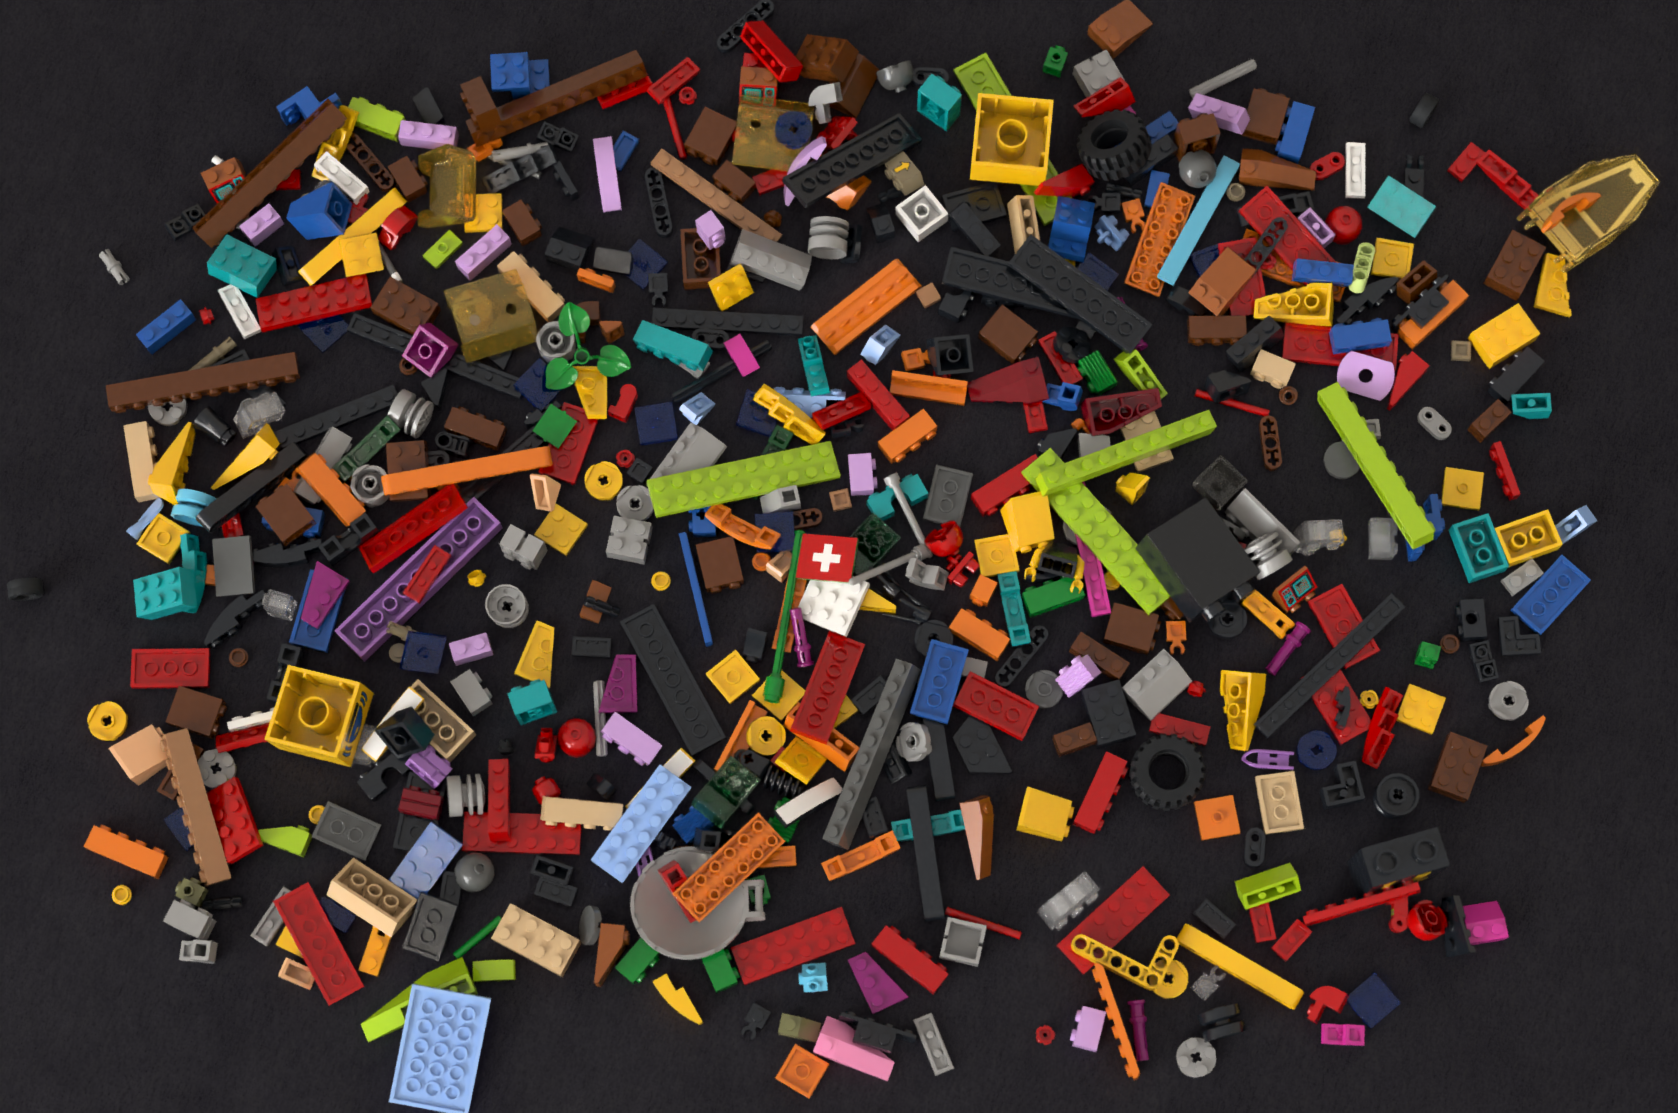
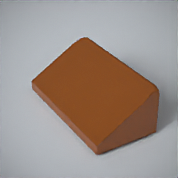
M599 321L601 332L608 344L625 335L621 321Z
M592 580L587 596L607 603L612 588ZM583 605L580 617L599 624L603 613Z

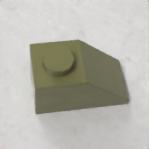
M782 1013L778 1035L816 1043L821 1023Z

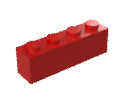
M764 21L746 22L740 38L779 82L797 81L803 68L801 62Z
M862 359L847 370V378L866 397L874 410L892 431L910 419V415Z
M1036 454L971 494V500L983 517L987 514L988 516L995 514L998 511L997 508L1003 504L1005 505L1011 498L1019 494L1020 496L1025 495L1030 491L1029 488L1032 485L1021 472L1038 458Z
M1106 751L1073 825L1092 834L1095 833L1096 829L1101 830L1105 821L1101 818L1104 812L1108 813L1112 806L1110 798L1112 794L1117 795L1121 786L1117 783L1120 777H1125L1129 769L1126 767V760Z
M508 759L489 760L488 834L490 841L510 840V765Z
M886 925L872 942L871 946L934 995L948 977V973H946L948 969L939 962L937 964L930 960L932 957L924 950L922 952L918 951L915 948L916 944L909 938L904 940L899 936L901 932L895 927L891 926L889 928Z

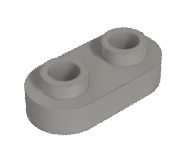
M1424 407L1420 410L1417 416L1419 424L1437 440L1447 439L1451 434V425L1431 407ZM1426 413L1431 415L1430 419L1425 417ZM1440 426L1445 428L1444 432L1439 430Z

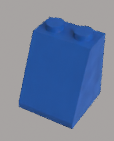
M330 182L293 201L290 204L286 218L306 240L344 235L352 203L333 182Z

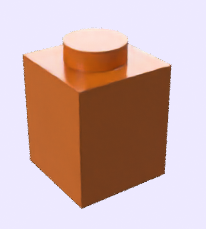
M980 574L970 594L972 603L979 607L983 605L987 607L997 588V582Z

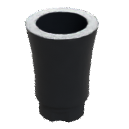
M207 406L193 423V427L204 432L224 447L229 445L237 434L230 425L217 415L211 406Z

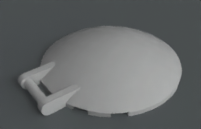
M693 846L672 849L647 864L637 882H635L630 901L632 920L641 938L655 951L675 959L692 960L704 958L717 953L730 944L738 935L745 922L765 920L762 890L764 888V880H744L700 923L697 920L690 923L657 870L675 860L679 863L688 879L715 852L699 850ZM749 890H755L754 912H749Z

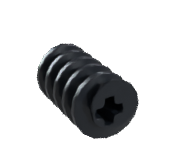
M773 764L770 765L763 780V787L765 789L771 785V792L778 788V795L785 792L784 797L789 798L792 795V799L803 792L806 784L803 783L801 785L799 779L793 781V775L787 778V771L779 774V767L772 771Z

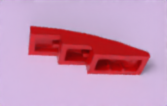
M1488 150L1476 162L1502 191L1530 215L1532 214L1529 210L1545 201V199L1531 189L1532 186L1517 175V170L1491 150Z
M1385 687L1372 717L1362 757L1363 763L1375 769H1378L1395 734L1391 733V730L1399 717L1395 711L1403 697L1402 694L1388 687Z

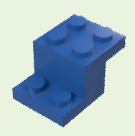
M527 52L490 54L492 92L511 91L513 99H519L550 86L548 59L529 60Z
M306 86L276 107L287 126L297 122L301 116L306 120L327 99L338 109L342 103L336 93L319 103L308 86Z
M1058 196L1048 247L1064 259L1084 262L1095 203Z
M1430 494L1423 506L1425 518L1428 522L1431 521L1435 527L1433 540H1437L1443 529H1445V521L1440 515V511H1442L1441 499H1438L1437 494ZM1405 538L1408 561H1416L1422 554V550H1425V544L1413 550Z

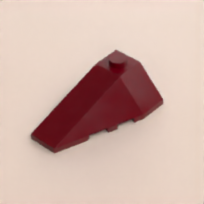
M1039 357L1017 362L970 381L967 384L971 402L1004 401L1006 403L1024 402V404H1033L1049 399Z
M1159 388L1087 398L1080 403L1083 420L1091 436L1111 434L1162 407Z

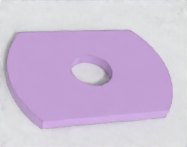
M1350 351L1339 364L1337 382L1348 392L1381 401L1393 386L1394 366L1392 362ZM1369 369L1372 371L1373 377L1369 382L1360 381L1359 373L1361 370Z

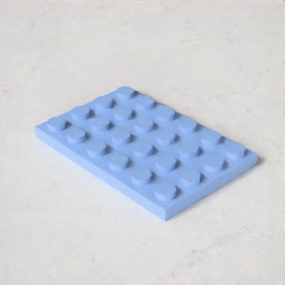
M412 984L389 1102L446 1113H469L491 998Z

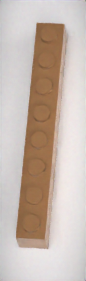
M188 728L164 734L163 740H160L163 752L166 751L168 759H166L167 768L172 770L173 773L171 781L173 788L177 789L179 794L177 796L178 805L180 808H183L185 814L182 815L185 827L188 826L189 828L188 840L190 845H194L195 852L193 856L195 863L199 864L201 869L199 871L200 880L202 883H205L206 887L231 879L230 871Z

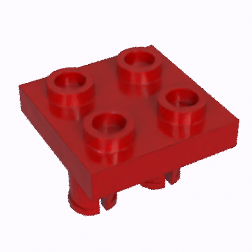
M833 117L832 121L828 122L827 128L817 136V138L821 136L825 138L827 146L824 150H833L839 147L845 138L849 141L857 137L858 135L852 129L858 122L853 117Z

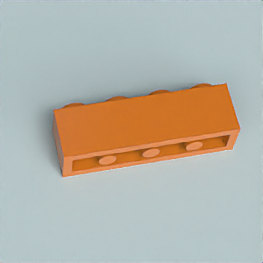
M1454 280L1449 284L1445 282L1438 289L1449 301V304L1422 329L1411 318L1409 320L1405 319L1398 326L1400 329L1397 334L1412 350L1469 297Z
M311 454L295 470L345 526H350L351 522L366 511L364 509L365 504L351 494L352 490L346 483L342 484L338 479L340 476L333 468L329 469L327 467V461L322 455Z
M799 702L787 714L783 726L788 730L791 729L800 706ZM834 728L827 745L794 733L844 772L854 762L859 750L857 745Z
M102 824L100 827L93 826L84 845L86 849L159 879L168 860V857L164 855L165 851L154 847L153 850L146 847L147 843L137 839L135 842L128 840L130 836L118 832L117 835L111 833L112 829Z

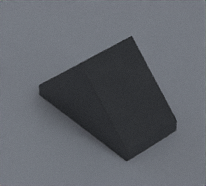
M442 369L433 377H429L421 382L423 389L437 410H441L449 378L447 369Z

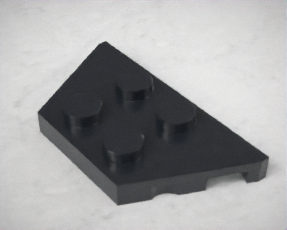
M969 715L952 737L968 772L975 774H1011L1012 770L989 724Z

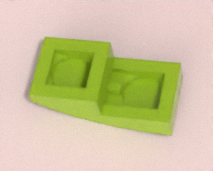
M515 960L473 961L474 982L515 980Z

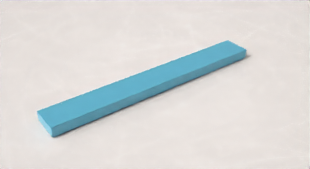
M1223 156L1217 167L1214 180L1205 188L1159 271L1158 279L1174 286L1240 167V163Z

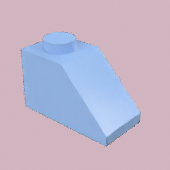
M885 324L869 338L861 355L867 361L876 365L890 351L899 339L900 334Z
M1587 505L1575 510L1555 525L1562 544L1586 530L1597 519Z

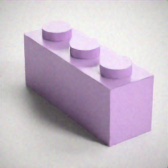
M1196 93L1188 107L1193 119L1203 113H1214L1219 128L1241 135L1250 121L1245 108Z
M401 120L398 138L402 146L456 152L459 133L457 127Z
M495 225L455 261L457 268L471 281L512 245L510 237L498 225Z
M616 712L612 714L600 731L603 734V739L609 743L615 742L618 744V749L626 755L628 753L635 757L633 760L641 766L644 764L648 766L662 747L660 743Z

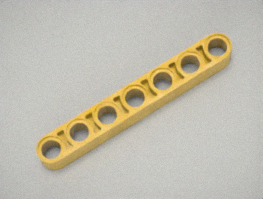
M394 187L365 212L364 215L345 230L344 235H339L303 266L298 273L310 286L342 259L339 239L371 234L395 209L403 206L407 202L406 199Z
M1184 924L1177 937L1179 945L1290 1009H1296L1304 994V991L1188 924Z

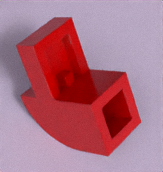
M405 205L395 209L381 225L383 229L378 236V240L390 250L395 249L402 235L411 231L419 216Z
M1332 986L1317 988L1310 995V998L1316 1002L1315 1004L1312 1003L1307 1011L1308 1019L1318 1024L1326 1007L1341 1014L1349 995Z

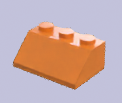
M862 176L826 196V198L836 202L840 208L849 210L857 203L872 181Z

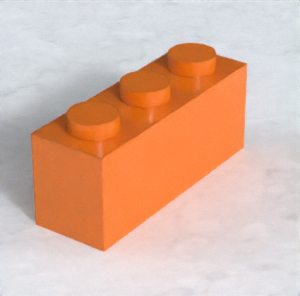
M923 408L879 440L878 447L891 464L895 461L898 463L906 457L905 454L910 450L912 452L917 450L921 446L920 443L925 439L927 441L932 439L936 435L937 425Z
M961 608L949 626L952 634L995 661H998L1010 643L1009 635L1001 629L997 631L992 628V624L987 620L982 619L981 621L976 618V614L971 610Z

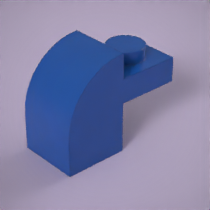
M1065 382L1062 383V386L1047 383L1046 388L1049 399L1044 400L1043 403L1059 406L1062 410L1066 411L1077 410L1083 393L1081 386Z

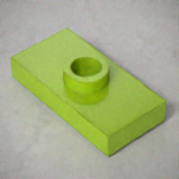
M448 230L423 257L437 270L463 245V242Z

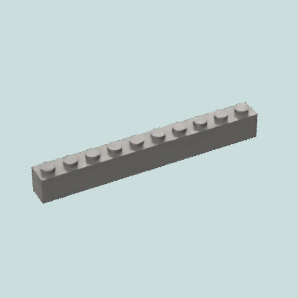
M899 659L895 660L822 839L832 845L849 850L921 674V670L911 663Z

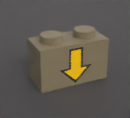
M904 151L885 163L886 170L884 172L889 180L892 179L895 188L898 191L901 190L905 196L924 186L921 172Z

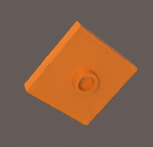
M1233 795L1194 802L1201 841L1241 833Z
M795 1044L775 1079L810 1099L830 1064Z

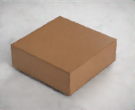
M933 283L916 291L924 308L941 300Z
M848 488L829 492L833 512L852 508Z

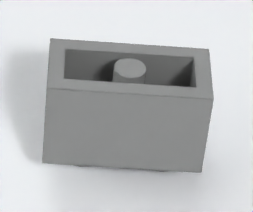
M469 669L450 681L473 717L492 705L490 699L493 696L487 687L485 689L481 687L479 683L482 680L477 672L472 673Z

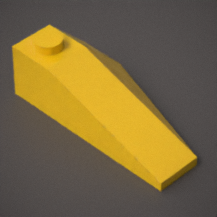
M1310 283L1307 286L1297 289L1293 288L1284 293H1276L1255 299L1254 319L1264 320L1270 315L1274 321L1332 326L1334 310L1333 284Z
M188 422L155 465L152 474L148 478V484L151 486L153 493L173 505L180 504L175 499L178 489H185L186 485L182 483L184 473H188L187 456L192 454L196 434L192 422Z
M268 423L260 429L245 449L236 457L234 462L215 481L211 487L213 490L263 464L268 458L272 460L278 453L276 448L280 443Z
M1221 670L1220 693L1221 696H1224L1225 701L1223 710L1224 713H1227L1228 725L1226 727L1230 749L1248 751L1255 729L1254 724L1257 722L1265 694L1266 674Z

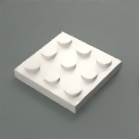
M810 580L798 608H802L803 620L847 637L870 584L866 581L850 585L849 583Z

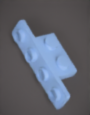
M784 387L774 388L775 391L788 398L789 401L799 407L810 418H812V413L826 407V400H845L846 392H842L841 389H831L828 394L811 397L810 391H806L803 388H793V390H785Z

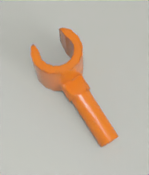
M1076 419L1071 423V426L1079 431L1082 428L1083 431L1090 434L1082 419Z

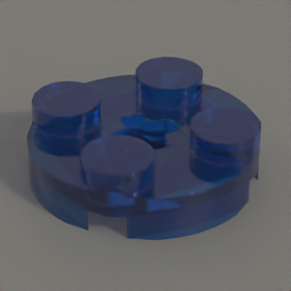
M796 111L780 115L775 124V137L777 141L786 145L785 147L789 149H798L805 146L812 136V123L807 118V115ZM792 126L798 128V130H796V134H793V132L789 131L788 129H790Z
M1319 730L1305 734L1297 745L1299 762L1312 770L1327 768L1335 759L1337 752L1336 745L1331 737ZM1318 745L1319 750H1322V753L1314 755V752L1311 751V748H1315V746Z

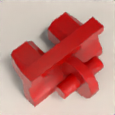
M239 513L222 525L224 538L244 536Z
M970 551L960 563L959 560L962 556L959 554L954 558L951 556L946 558L949 562L946 569L950 572L953 567L955 568L947 577V582L951 585L955 583L962 588L968 581V578L962 574L965 568L972 574L979 569L980 565L974 559V554Z
M541 728V735H538L535 759H540L542 762L547 763L555 758L558 739L557 735H553V728Z

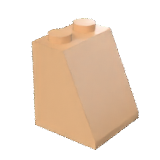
M152 724L109 748L130 780L138 786L167 766L166 759H168L166 751L163 752L160 740H163L164 732L160 727L156 728Z

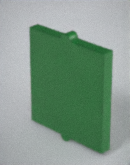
M550 404L533 429V432L543 438L544 442L547 441L559 449L577 421L567 415L566 411H561L553 404Z

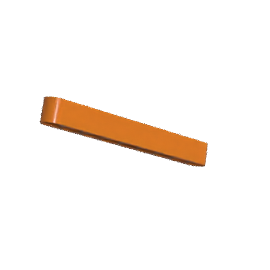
M544 446L383 475L381 480L384 495L387 496L552 466L553 463L550 447Z

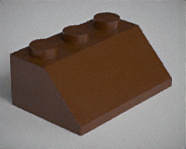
M858 53L843 83H840L843 101L829 103V107L857 119L877 80L876 72L879 69L865 56Z

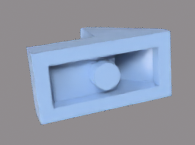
M701 392L683 403L679 410L683 412V415L688 420L697 425L715 406V403Z

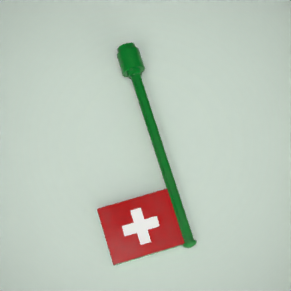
M796 530L794 532L795 540L773 671L770 676L766 677L763 696H765L764 701L780 703V699L783 697L785 680L782 679L781 670L791 616L789 610L792 609L796 580L849 583V579L853 577L858 538L805 534L803 530Z

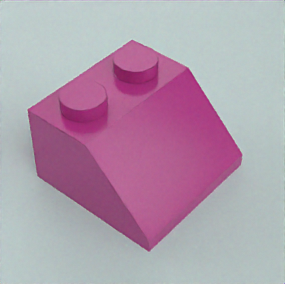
M1497 901L1463 906L1466 916L1464 924L1466 929L1470 930L1471 937L1469 941L1471 945L1501 941L1509 937L1505 917Z

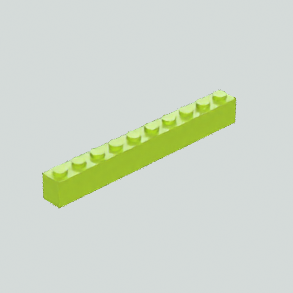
M1336 382L1318 391L1317 401L1411 548L1414 550L1432 541L1435 532L1434 525L1431 521H1427L1423 508L1415 502L1414 494L1405 487V480L1402 476H1398L1394 463L1386 457L1385 449L1376 442L1377 438L1374 432L1369 431L1365 418L1363 416L1360 417L1358 414L1357 406L1353 401L1349 400L1347 390Z
M1206 410L1042 471L1035 481L1044 497L1207 436L1214 431L1217 425L1210 411Z

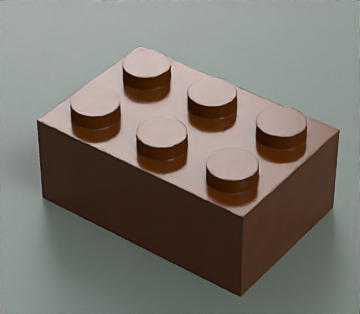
M807 34L795 57L803 65L800 73L803 78L843 83L859 51L847 39Z
M1203 113L1191 120L1186 118L1177 124L1173 142L1178 147L1177 159L1179 162L1190 151L1196 152L1202 149L1210 154L1215 153L1221 133L1214 113Z
M696 228L680 229L684 290L710 288L708 282L721 275L720 247L710 250L698 235Z
M1512 230L1483 284L1517 301L1546 246Z
M389 277L370 307L375 316L412 336L419 325L433 324L441 311L439 303L392 277Z
M420 440L386 443L388 474L429 467L428 442ZM431 488L389 495V498L392 502L427 500L431 497Z
M1450 732L1446 736L1427 789L1465 803L1470 797L1487 745Z

